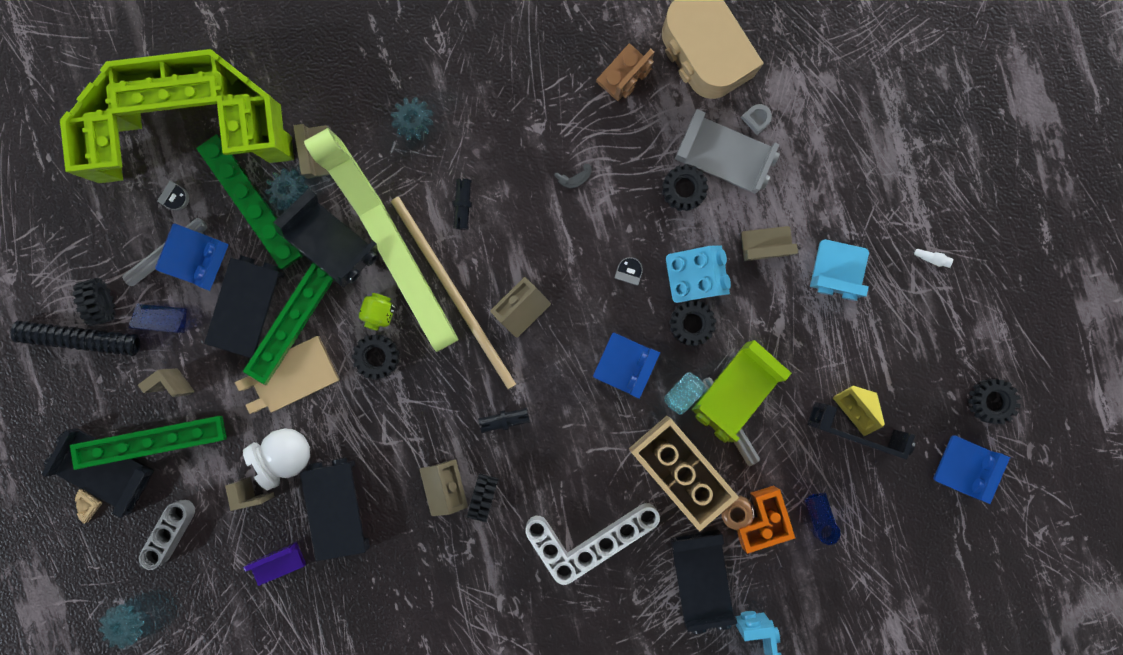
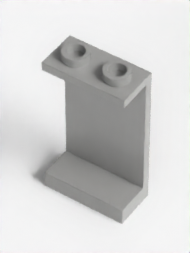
M696 109L675 156V160L689 164L691 167L696 166L698 170L754 194L760 191V189L764 190L770 179V176L767 175L770 166H775L780 153L777 152L780 144L774 143L772 146L764 144L704 118L706 113Z

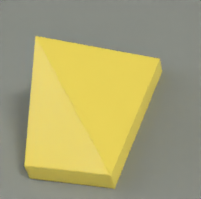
M851 386L833 397L863 436L885 425L876 392Z

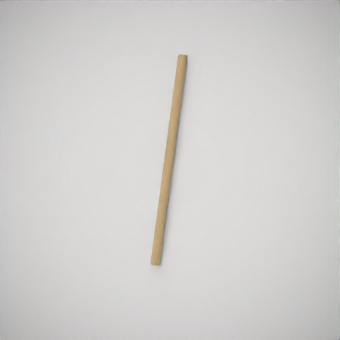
M400 197L394 198L391 203L507 389H510L516 385L512 376Z

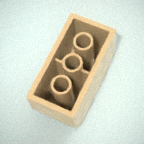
M674 0L671 3L662 28V39L667 48L665 51L670 61H675L680 68L678 72L685 83L689 82L697 94L709 99L720 98L755 77L764 63L724 0Z
M665 416L629 448L631 453L699 532L739 498L668 416Z

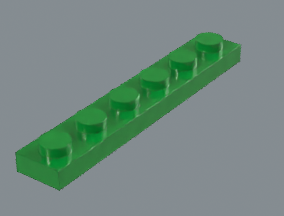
M216 134L196 149L280 269H286L303 257L300 251L277 233L273 223L277 217L233 154H223L221 137Z
M314 263L306 272L243 370L245 374L263 385L269 383L334 281Z
M216 416L70 445L73 468L76 470L224 441L227 438L223 416Z

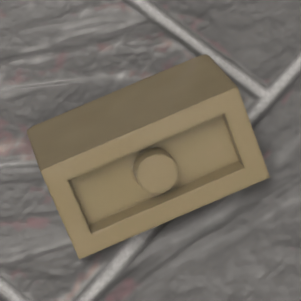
M304 124L293 125L301 175L307 179L330 175L326 169L316 163L304 143L308 138L329 127L324 125L308 128Z
M789 226L741 232L744 261L798 254L797 243L792 244Z
M524 277L490 312L517 338L551 303Z
M178 368L159 369L138 384L143 393L159 392L166 389L172 397L186 396L194 393L193 388Z
M456 459L420 468L431 516L450 515L468 508Z
M251 477L225 485L230 511L259 505L275 497L274 492L255 496Z

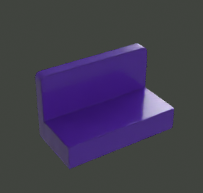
M295 542L255 559L243 568L245 572L252 570L257 585L260 586L304 567L306 562L298 543Z

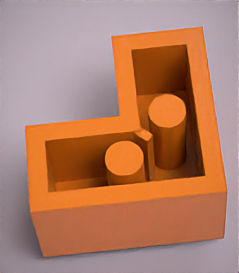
M773 485L750 493L758 517H755L749 526L736 530L743 550L748 554L795 539L780 489Z

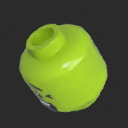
M372 293L371 296L364 298L359 312V319L365 322L364 327L378 331L379 327L389 326L395 308L390 302L391 298L377 293Z

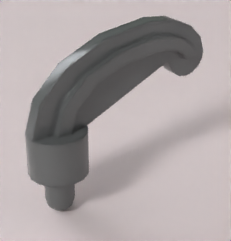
M585 164L583 166L584 171L571 178L559 173L554 175L559 179L558 182L561 185L570 189L582 185L589 178L592 169L589 164Z

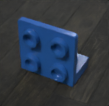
M174 223L155 269L210 291L229 244Z
M612 333L593 377L640 399L660 352Z
M952 435L933 479L975 499L991 504L1010 457L987 450Z

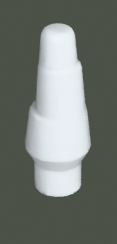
M916 249L914 255L939 267L945 266L950 268L953 263V259L943 253H932L921 249Z

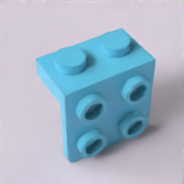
M826 239L822 240L819 243L810 287L817 288L818 293L833 295V292L843 294L842 298L857 301L859 297H866L869 286H864L862 283L869 251L862 247Z
M706 246L666 256L671 294L674 302L678 303L730 294L731 281L726 274L725 264L727 257L725 251L722 250V246Z
M745 611L740 616H735L737 619L736 627L744 641L763 639L765 655H781L777 651V643H780L779 630L777 627H774L773 621L769 620L764 612Z

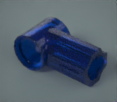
M818 493L804 498L813 525L815 538L827 545L837 543L841 532L835 523L826 493ZM825 526H830L832 530L831 535L823 538L821 534L822 529Z

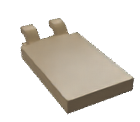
M316 336L291 348L267 385H263L250 376L236 381L235 384L239 391H245L253 386L257 391L260 399L246 404L249 414L256 413L266 407L272 413L340 381V378L320 336Z

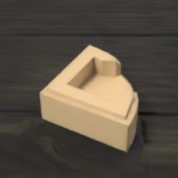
M79 489L75 497L78 518L84 524L88 523L103 502L87 491Z

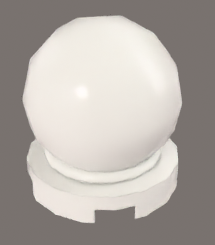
M284 428L272 431L263 439L261 446L255 442L251 443L243 449V456L246 465L252 464L258 474L254 479L262 488L268 491L279 486L280 477L290 478L298 475L307 466L310 457V446L304 435L296 430Z

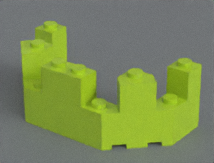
M211 49L106 61L100 69L101 73L93 83L89 82L76 100L78 102L70 112L66 111L60 119L65 171L96 183L123 181L119 132L142 129L141 113L217 104L223 154L232 155L253 152L269 163L294 160L292 136L283 130L281 105Z

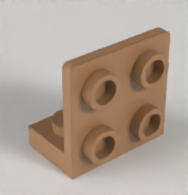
M629 43L596 79V82L617 101L622 96L627 98L635 89L634 85L639 78L643 80L652 70L651 66L654 63L652 59L655 52L650 49L643 56Z

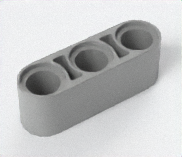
M186 499L179 500L165 508L140 552L139 563L144 569L153 570L170 559L195 514V507L192 502ZM177 507L181 508L183 511L182 518H180L176 514ZM164 529L170 532V540L164 536ZM152 551L157 553L158 561L152 558Z

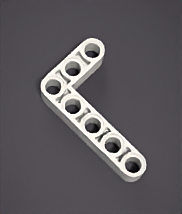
M644 503L568 553L544 517H531L526 524V535L555 581L559 584L567 585L654 529L659 524L660 516L653 505ZM645 511H652L654 513L653 519L649 522L641 520V515ZM539 523L544 527V531L541 534H534L530 530L531 525ZM623 525H632L633 532L630 535L621 534L620 529ZM604 538H609L613 541L612 546L608 549H603L599 546L600 541ZM546 545H555L558 549L557 552L553 555L546 554L544 552ZM582 552H589L592 558L588 562H581L578 556ZM560 566H568L571 572L566 576L560 575L557 571Z

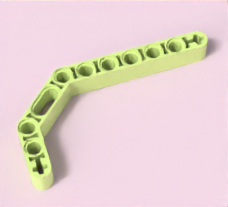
M329 128L305 140V146L312 158L330 173L359 215L371 239L377 243L380 255L433 349L439 352L458 341L455 331L382 201L342 140Z

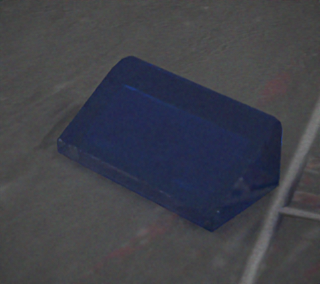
M136 304L129 328L185 333L187 309Z

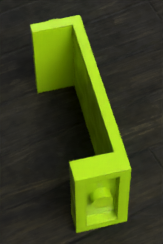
M755 340L747 342L691 410L697 414L695 417L700 423L705 426L709 425L715 430L714 434L718 439L725 443L727 441L737 442L740 438L736 434L776 384L786 381L792 373Z

